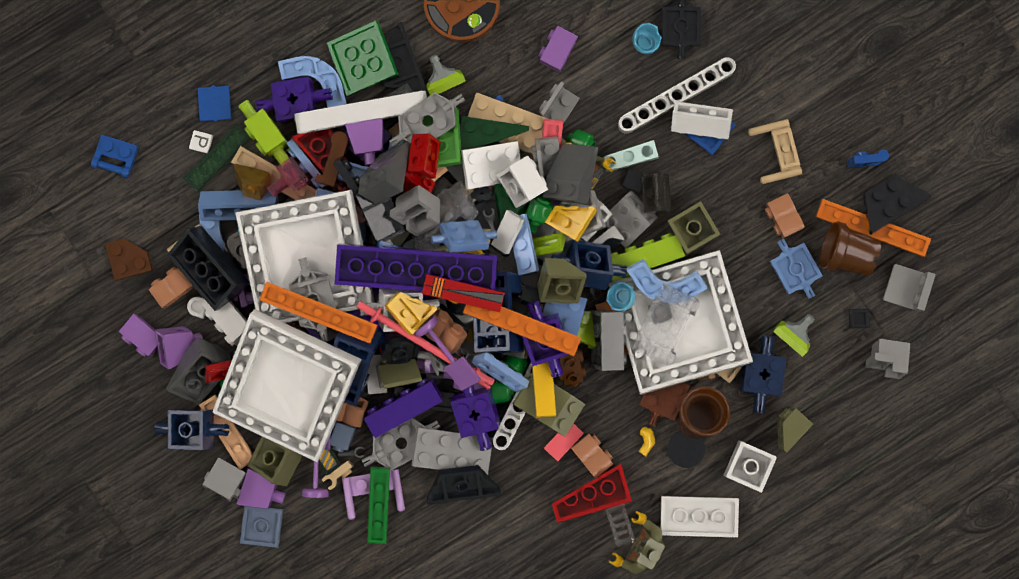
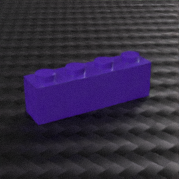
M424 378L422 381L417 382V386L413 389L408 387L400 392V396L387 398L383 401L382 406L377 408L375 405L369 408L363 419L373 436L377 438L441 403L444 397L433 378L429 380Z

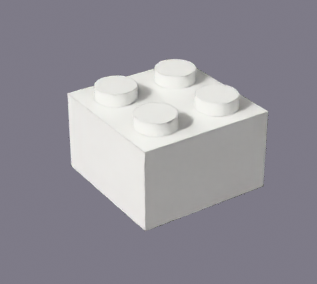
M529 156L524 157L497 174L498 179L516 208L548 190L545 179L539 175L535 162Z
M738 440L723 476L762 493L777 457Z

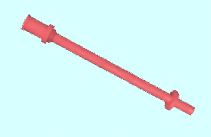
M359 301L356 308L371 316L370 322L373 323L378 320L447 363H452L438 347L421 337L415 336V334L408 335L400 324L381 313V307L375 310L362 301ZM474 367V371L481 378L477 383L489 390L491 388L489 385H493L495 379L481 372L480 368Z

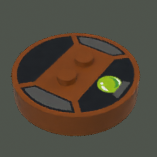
M423 0L425 15L432 29L441 37L458 43L475 41L486 35L496 23L500 10V0Z

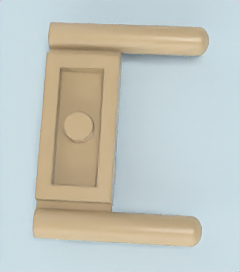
M788 119L748 129L749 136L771 131L781 172L761 177L760 181L762 184L802 174Z

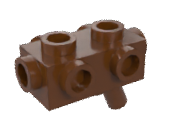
M577 348L574 357L567 355L558 358L564 372L559 376V380L564 381L565 386L576 387L579 383L583 382L586 371L585 366L580 364V362L584 361L582 350Z

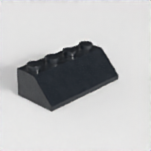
M202 226L188 228L167 254L214 311L219 310L238 296L249 283L248 279Z

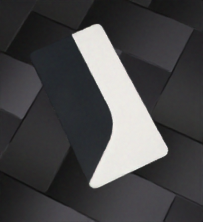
M612 226L592 243L609 245L610 250H612L624 238L616 227Z

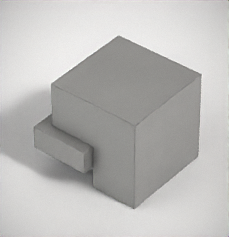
M418 185L396 198V207L390 210V217L402 225L406 224V230L418 237L440 224V199Z
M879 339L872 345L871 356L866 360L865 368L885 370V377L901 379L908 374L910 343Z
M218 457L211 471L205 475V481L202 485L204 488H209L225 497L228 501H231L233 497L238 499L246 472Z

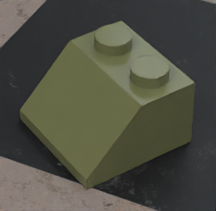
M701 201L668 220L669 225L687 254L720 236L718 229Z
M545 258L537 283L540 302L578 303L587 277L586 273L565 259Z
M411 358L409 362L399 365L389 364L387 360L379 361L380 365L375 366L380 389L422 381L415 358Z
M792 407L785 408L778 415L780 419L777 421L778 449L786 453L813 425L797 408Z
M262 436L247 466L272 484L287 486L303 455Z

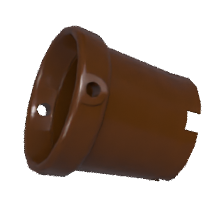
M834 222L823 241L820 266L823 270L830 272L842 270L870 276L877 265L874 263L875 258L880 256L881 242L878 239L848 228L846 223Z
M699 386L690 390L683 397L679 406L678 425L681 431L688 437L697 439L711 437L720 433L727 426L730 419V405L726 397L719 390L712 387Z

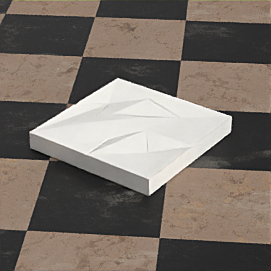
M352 190L235 213L256 310L283 323L298 321L296 314L259 299L266 282L290 290L289 284L302 271L298 259L307 257L308 266L312 271L328 274L327 277L336 309L346 312L358 309L356 306L359 301L375 303L372 287L334 285L337 244L363 245ZM314 294L308 297L318 301V297Z
M720 250L652 270L658 279L665 282H675L698 271L707 285L705 291L688 300L669 303L673 319L658 324H653L648 306L661 302L660 300H653L643 294L631 277L609 283V287L617 282H626L635 291L636 300L634 305L630 309L623 311L626 316L624 334L626 335V347L641 395L753 363Z
M254 309L248 317L212 413L318 462L362 359Z

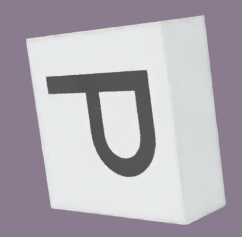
M194 130L189 149L209 154L213 135Z

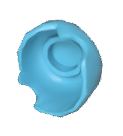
M644 23L634 31L632 42L638 52L646 55L653 53L659 48L661 36L657 26L651 23Z
M626 282L613 284L607 292L606 301L612 310L623 312L630 309L635 303V291Z

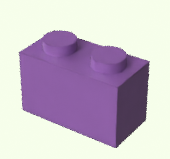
M557 26L556 30L552 29L547 38L549 40L547 47L543 46L538 55L541 57L540 63L560 73L578 36Z
M133 314L119 332L123 335L121 338L128 344L133 343L137 346L136 351L144 357L146 355L153 356L158 350L156 329L138 314Z

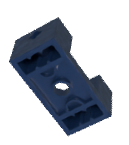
M508 271L496 272L495 290L505 292L502 307L512 310V294H522L521 276L518 273ZM473 317L475 353L523 352L522 336Z
M376 330L371 343L342 332H338L336 335L334 347L362 359L345 398V403L357 406L364 393L370 376L368 369L379 346L383 332Z

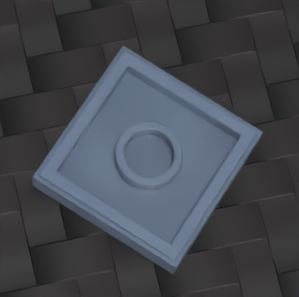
M244 506L240 544L279 548L283 509Z

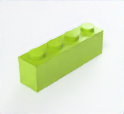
M672 233L661 236L662 240L654 242V239L644 242L643 247L636 248L635 245L626 248V253L618 255V252L612 253L611 259L612 264L626 265L627 268L644 259L650 269L683 258L685 254L676 235L673 236ZM613 276L612 279H611V282H614V281H617V280H620V279H623V278H622V277H618V276Z

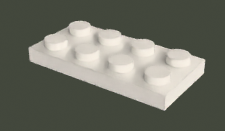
M661 496L660 529L662 530V535L738 537L739 498Z

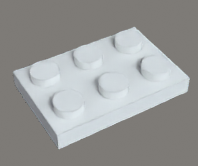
M518 141L461 150L466 189L501 183L497 174L520 160Z

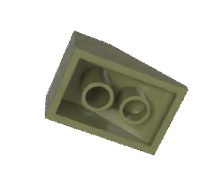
M532 372L527 379L529 380L528 387L520 390L512 404L565 437L585 404L554 384L556 417L536 418Z

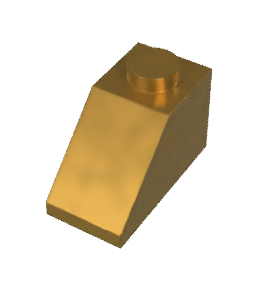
M240 164L234 165L236 181L243 196L261 200L272 187L270 172Z

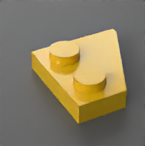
M555 206L545 223L578 242L597 209L593 206H589V208Z
M397 292L384 305L408 335H413L437 310L435 306L425 304L421 300L411 298L402 292Z

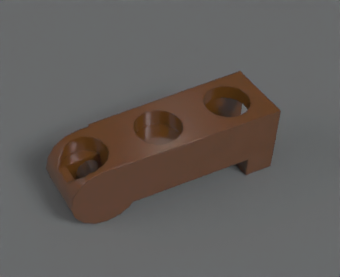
M340 131L332 135V148L323 175L317 174L315 179L317 183L336 188L339 174L334 166V162L341 156L345 159L349 145V138Z

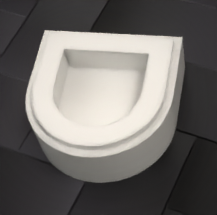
M200 297L190 299L187 304L189 313L204 319V311L206 310L201 304L205 299Z

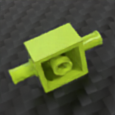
M249 100L241 103L238 107L247 118L244 121L247 127L244 129L250 138L258 141L255 145L264 156L267 154L271 158L274 156L282 166V169L293 163L283 150L288 146L286 144L288 141L263 108L256 112L249 103Z

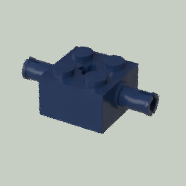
M573 240L566 253V257L555 254L551 256V258L565 259L586 273L587 277L584 287L606 290L613 276L625 278L627 275L626 265L612 264L609 245Z
M762 335L761 351L758 354L751 353L753 363L743 365L740 391L753 392L755 395L753 412L765 413L767 396H782L786 358L772 354L774 340L772 336ZM763 369H765L767 377H764V379L762 380V376H759V372H763Z
M210 409L168 410V423L156 422L154 428L162 429H155L154 431L156 434H168V449L206 450L214 448V436L229 435V431L224 430L229 429V425L214 424V413Z

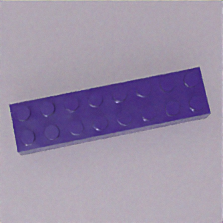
M339 243L337 244L334 285L423 291L426 274L495 290L497 255L464 252L450 253V251Z

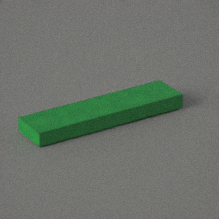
M371 467L367 543H387L390 467Z

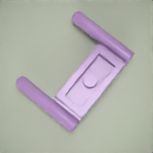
M394 469L390 471L389 490L394 489L397 510L401 512L405 510L399 469ZM370 474L342 478L347 515L350 520L356 517L352 496L370 493Z

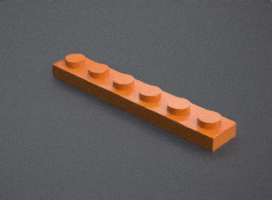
M825 199L821 200L815 216L832 224L837 221L846 223L848 228L921 257H925L931 238L893 224H888L870 235L868 230L870 228L869 221L866 218V214Z
M266 282L259 299L367 343L372 342L378 326L375 323L270 282Z
M466 304L463 311L466 315L573 357L581 340V337L505 307H501V311L496 312Z

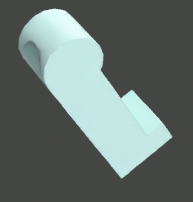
M652 140L603 158L614 160L616 164L611 163L609 168L617 170L658 159L659 156L655 142Z

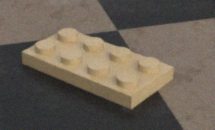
M477 92L468 117L529 126L528 132L498 142L518 141L519 150L532 155V146L535 145V139L542 138L543 120L548 119Z

